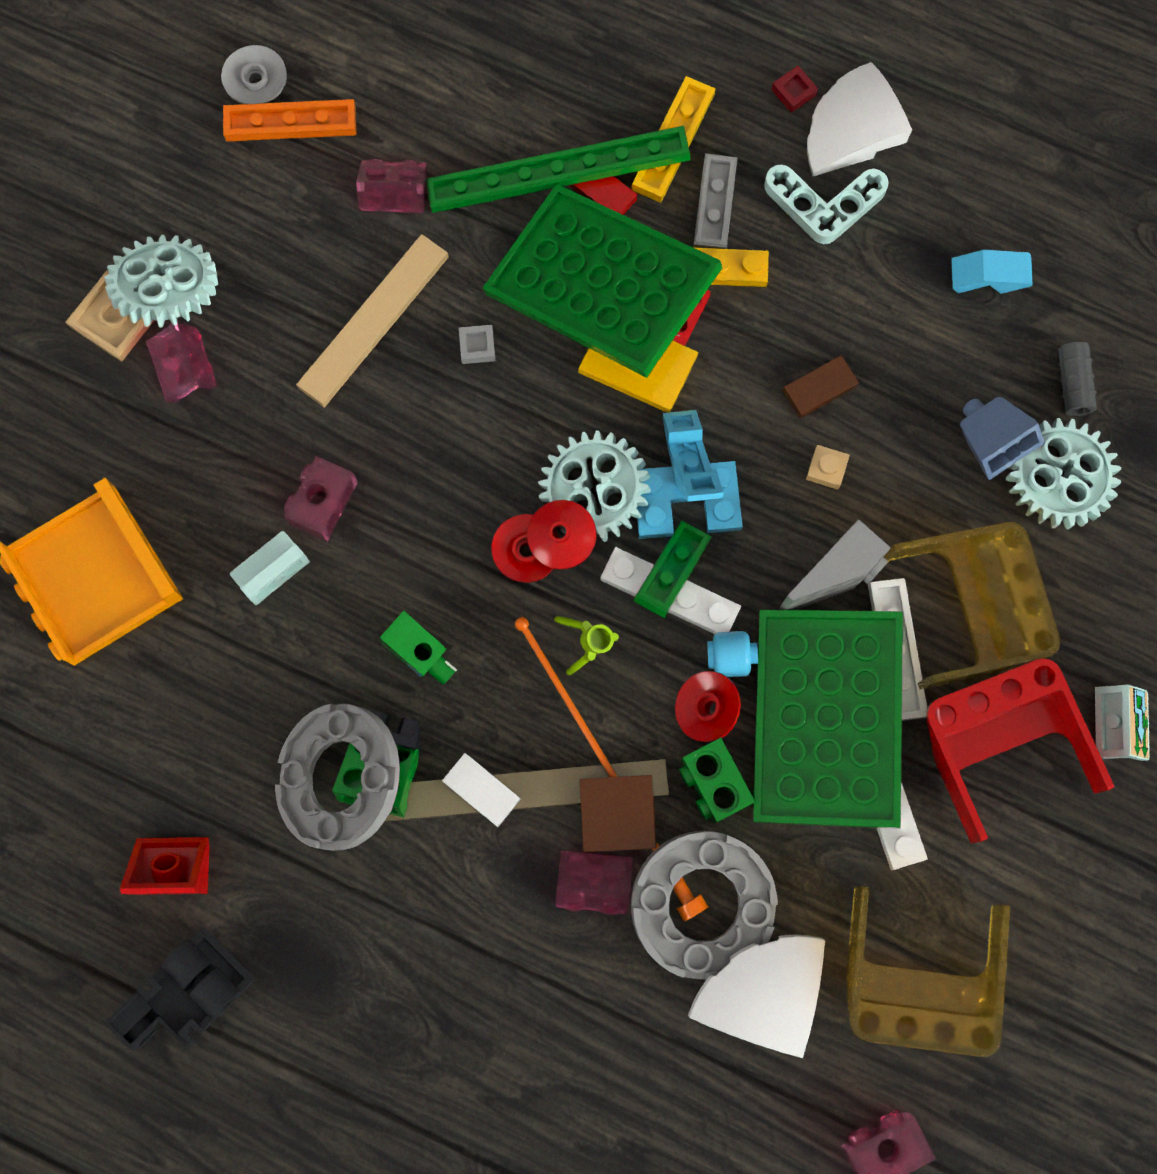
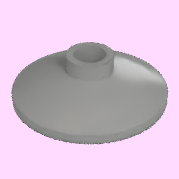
M249 45L236 50L226 59L222 67L221 80L227 94L240 104L268 103L282 92L287 80V71L282 58L274 50L261 45ZM255 79H261L257 83H252Z

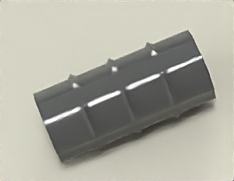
M1087 342L1064 344L1058 348L1060 362L1058 366L1061 371L1060 382L1063 389L1062 399H1064L1065 414L1069 416L1091 414L1097 410L1095 396L1097 392L1094 387L1095 376L1092 370L1093 359L1091 358L1090 345Z

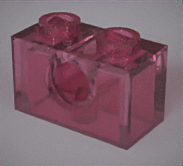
M316 456L312 464H307L300 476L301 485L296 495L291 494L284 507V512L286 513L284 517L291 526L327 542L358 481L353 472ZM315 493H327L322 503H310L311 497Z
M900 1110L883 1116L880 1119L881 1125L870 1131L865 1127L847 1136L849 1142L841 1146L855 1174H909L936 1159L915 1117L908 1112L901 1113ZM892 1139L894 1143L893 1154L885 1159L880 1158L878 1155L879 1144L883 1140Z

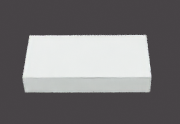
M466 753L442 780V782L497 827L500 826L521 800V798Z

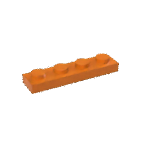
M354 99L223 105V135L226 142L356 135V105Z

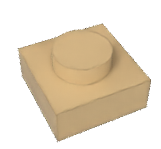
M817 445L806 480L838 490L841 486L850 455Z

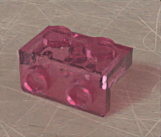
M381 159L361 160L356 181L359 209L361 211L423 213L425 209L424 190L427 178V163H419L413 160L401 162L383 161Z
M179 323L175 326L170 324L146 341L166 402L176 403L197 388L211 390L217 386L213 375V368L209 363L203 346L202 336L196 327Z
M561 851L556 907L565 908L569 911H599L606 915L627 914L631 891L633 858Z

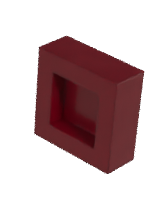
M796 66L773 82L771 88L791 113L814 98L818 92L816 85L799 66Z

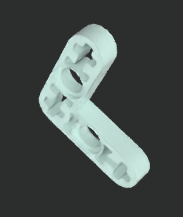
M775 165L767 172L764 187L767 194L813 240L821 244H829L835 241L884 197L889 182L887 176L882 171L869 169L857 177L829 203H826L791 168L785 165ZM775 178L777 180L784 178L786 180L785 186L783 184L774 185ZM876 182L878 188H872L863 197L862 193L865 191L867 183L871 185ZM789 191L791 194L789 198H786L787 193ZM797 198H806L810 201L811 208L807 211H800L794 206V201ZM844 200H852L856 203L858 210L854 213H846L841 209L840 203ZM834 215L836 220L833 222L831 229L821 231L819 229L820 224L826 225L832 220Z

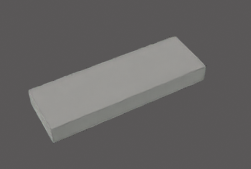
M705 153L693 248L727 249L738 157Z

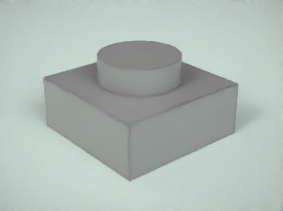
M492 325L459 328L462 364L496 361Z

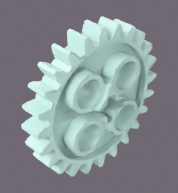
M161 235L159 242H154L149 236L147 237V244L144 245L134 241L135 249L131 250L123 247L124 257L114 255L115 265L107 266L109 275L104 276L107 285L105 288L113 308L119 309L122 317L130 315L132 323L143 318L146 327L153 320H157L158 326L163 327L165 320L169 319L175 326L177 325V318L181 316L189 321V312L193 311L201 314L200 304L210 305L209 296L216 295L215 286L218 285L215 263L211 261L210 253H203L202 245L200 244L193 247L191 239H187L181 244L179 237L176 235L171 241H166L165 236Z
M1057 418L1052 423V427L1046 420L1043 421L1039 427L1045 443L1008 467L1014 470V472H1011L1006 477V480L1016 482V485L1009 493H1020L1021 498L1017 501L1016 505L1027 504L1029 506L1026 512L1027 517L1034 512L1039 513V524L1050 518L1051 527L1054 529L1062 520L1066 529L1074 526L1075 521L1082 527L1088 523V518L1094 521L1100 517V511L1105 512L1111 507L1108 501H1112L1117 497L1118 494L1111 488H1116L1120 485L1121 480L1112 477V475L1118 473L1121 467L1111 465V461L1118 455L1117 453H1106L1105 449L1110 445V441L1100 444L1097 441L1101 433L1100 431L1092 435L1087 434V423L1080 429H1076L1075 419H1071L1065 427L1060 418ZM1048 446L1055 447L1059 451L1060 457L1051 455L1048 451ZM1080 460L1086 461L1090 465L1091 472L1082 469ZM1034 475L1042 476L1046 480L1047 487L1038 485ZM1066 490L1075 492L1078 496V502L1070 500Z
M600 431L595 432L593 440H590L587 434L582 432L581 442L579 443L574 438L569 437L570 447L568 449L562 445H557L561 455L559 457L548 456V459L553 464L552 468L542 467L541 469L548 479L538 482L541 488L547 490L540 494L539 498L542 502L547 503L556 500H569L576 503L581 500H587L588 506L586 510L592 516L597 534L600 535L601 539L606 542L608 532L611 530L617 537H620L619 526L623 524L631 529L632 525L629 518L633 516L641 519L642 517L636 509L637 506L648 505L646 499L641 496V494L651 492L649 485L642 483L650 478L648 471L641 470L646 465L643 458L635 459L638 455L635 447L627 450L628 443L626 439L623 438L616 444V437L611 432L605 440H603ZM589 458L593 459V475L599 482L596 485V491L602 508L601 515L596 514V499L589 490L593 488L591 474L587 465ZM611 460L616 462L615 468L611 472H601V467L605 462ZM572 469H582V474L578 479L568 480V474ZM621 493L622 499L617 505H607V499L611 494ZM561 527L562 533L566 534V529Z

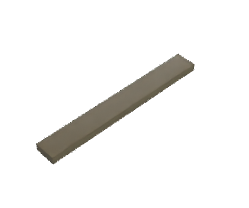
M665 759L610 764L617 776L653 775L654 797L669 796ZM603 765L493 775L521 798L513 810L581 804L579 779L609 777ZM443 779L411 783L404 818L389 814L384 822L480 812L442 782Z

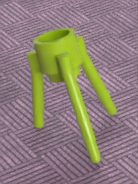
M555 616L554 621L557 623L581 629L582 631L580 642L586 652L584 656L566 670L567 675H572L586 663L594 660L596 654L609 651L614 641H617L619 638L617 633H613L609 627L602 624L592 626L589 621L582 622L561 616Z

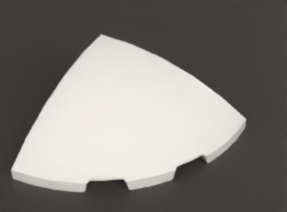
M872 62L859 66L842 76L819 101L812 116L810 134L807 138V156L812 176L873 159L878 151L907 143L912 131L909 121L889 83Z
M781 935L777 941L763 945L753 943L730 956V963L716 976L710 975L692 1003L688 1013L689 1018L751 1043L803 1058L818 999L825 940L810 935Z

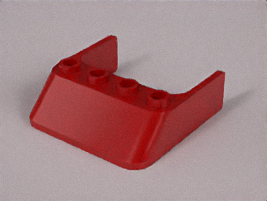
M1045 658L1034 660L938 698L927 709L926 718L934 761L971 843L988 839V836L959 773L960 770L1044 735L1057 733L1070 741L1095 794L1114 788L1111 777L1059 666L1052 660Z

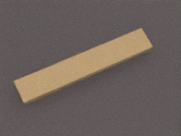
M421 234L296 384L298 389L325 408L449 258L448 252Z

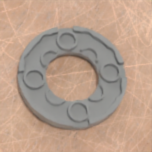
M350 704L324 705L313 710L297 723L287 737L277 762L281 763L282 766L280 785L275 784V794L278 809L285 825L298 840L313 848L338 851L350 849L365 842L386 820L392 810L398 790L400 774L399 756L391 732L377 715L365 708ZM345 741L351 743L359 750L361 754L360 759L364 761L365 768L361 774L363 788L361 793L357 794L354 804L345 810L333 813L325 810L318 803L313 791L312 776L316 762L322 752L333 743Z
M693 831L666 841L646 859L634 882L631 896V915L641 944L659 965L683 978L707 980L710 975L716 976L730 963V956L753 943L763 945L769 942L775 928L773 923L778 899L774 880L768 867L752 848L736 838L723 833ZM696 869H712L723 873L732 882L738 895V911L734 923L724 934L712 940L697 941L684 936L675 928L669 915L670 895L674 885L682 876Z

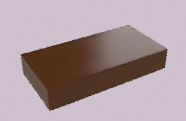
M842 355L784 386L782 391L799 418H802L856 388L859 382Z

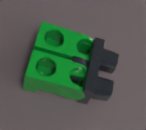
M370 710L372 713L377 715L386 726L388 725V715L384 714L383 712ZM401 718L397 733L391 732L398 750L400 774L396 798L389 814L403 818L408 805L407 798L412 779L417 769L418 759H420L422 747L419 742L421 726L417 720ZM351 743L348 746L332 790L338 802L350 805L354 804L357 794L362 791L361 774L365 768L364 761L360 759L361 754L359 750Z

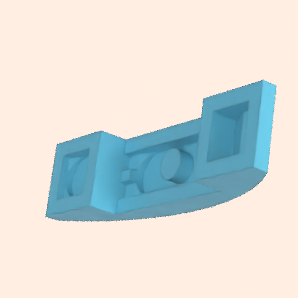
M697 411L663 413V424L669 456L678 487L684 499L690 502L723 498L724 492L717 471H712L702 441L703 429Z

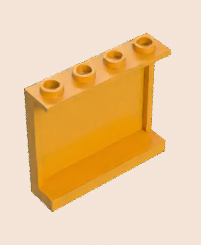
M107 478L94 484L97 493L12 544L6 546L0 542V565L7 574L12 573L18 582L14 585L15 591L23 602H29L35 612L31 614V617L40 631L44 632L46 630L52 640L48 643L49 649L57 660L61 661L63 659L74 666L183 599L118 490Z

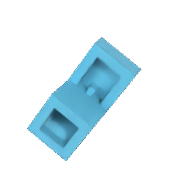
M980 250L952 258L953 290L957 293H962L990 285L1000 294L1033 286L1031 254L1028 252Z

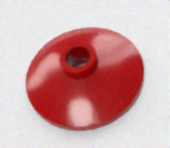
M556 500L543 505L531 518L527 530L528 545L532 554L542 564L554 569H569L584 562L593 551L597 538L596 525L590 513L580 504L569 500ZM557 527H564L566 529V534L563 538L558 539L554 537V531Z
M530 514L517 515L502 523L495 532L491 545L492 557L499 571L507 578L522 583L541 580L554 570V568H550L538 561L533 554L528 557L520 554V550L524 546H529L527 530L533 517ZM555 530L554 537L559 539L558 533Z
M704 671L693 675L683 684L676 698L675 714L680 728L687 736L700 742H713L725 737L733 729L739 718L741 708L739 692L735 684L728 677L718 672ZM713 703H716L715 712L711 714L710 707Z

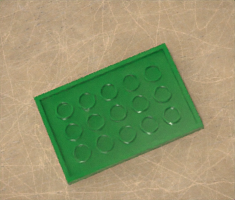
M556 184L482 289L487 296L647 378L723 267L720 260Z
M760 610L754 823L901 829L903 611Z

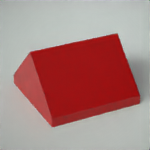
M209 837L137 838L120 886L121 894H208Z

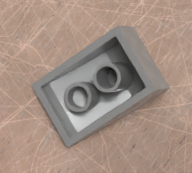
M858 519L788 594L778 610H798L853 590L861 581L868 585L889 562L884 556L891 547Z

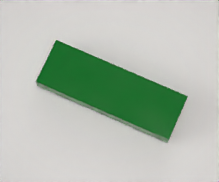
M681 520L637 592L633 602L665 618L708 546L712 536Z

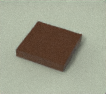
M653 775L579 779L584 852L657 848Z

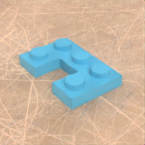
M735 461L710 463L712 471H717L724 496L723 498L704 500L707 533L741 531L743 526ZM672 466L641 469L648 471L650 478L642 483L649 485L651 492L641 494L648 502V505L637 506L636 508L642 516L641 519L637 518L639 539L670 537L674 533L671 503L688 501L684 499L680 492Z

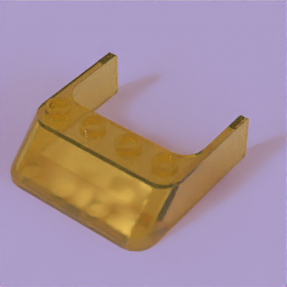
M1005 522L893 545L884 556L886 560L891 561L926 553H937L948 561L976 652L974 666L932 675L918 682L919 690L999 673L1037 659H1046L1059 650L1060 636L1033 548L1026 530L1020 524Z
M855 887L846 975L849 1023L853 1034L861 1040L880 1044L978 1057H987L994 1054L1000 1047L1002 1038L1010 906H991L986 967L982 973L966 977L875 965L867 962L864 959L869 887Z

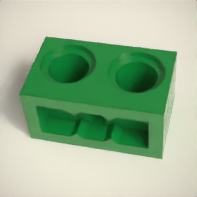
M722 738L703 746L681 759L683 767L679 768V772L688 788L694 786L700 799L695 802L705 820L711 818L713 824H716L755 803ZM700 758L712 760L715 765L714 774L711 776L701 775L696 768L697 760ZM723 789L730 793L732 804L729 808L722 809L714 803L713 795L716 790Z

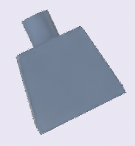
M996 397L986 405L979 399H972L963 408L966 418L961 421L960 427L967 444L988 480L1045 443L1038 422L1003 397Z

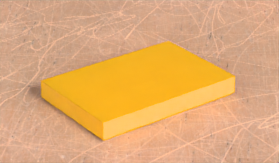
M672 341L646 378L589 348L578 369V373L669 413L698 357V352Z

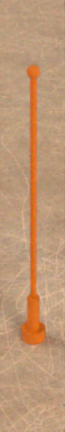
M524 617L518 618L515 621L516 629L522 631L607 774L609 777H618L530 632L528 620ZM683 877L674 885L673 891L682 904L676 910L684 922L708 908L701 894L693 896Z

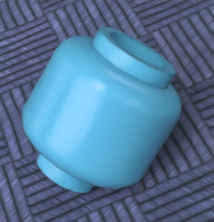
M744 631L718 632L713 636V641H707L708 669H714V672L723 674L726 677L747 676L751 671V664H758L757 643H750L749 635Z

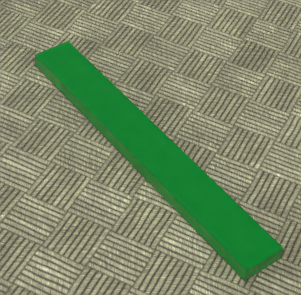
M684 126L426 178L432 213L553 189L556 184L563 187L690 161V151Z

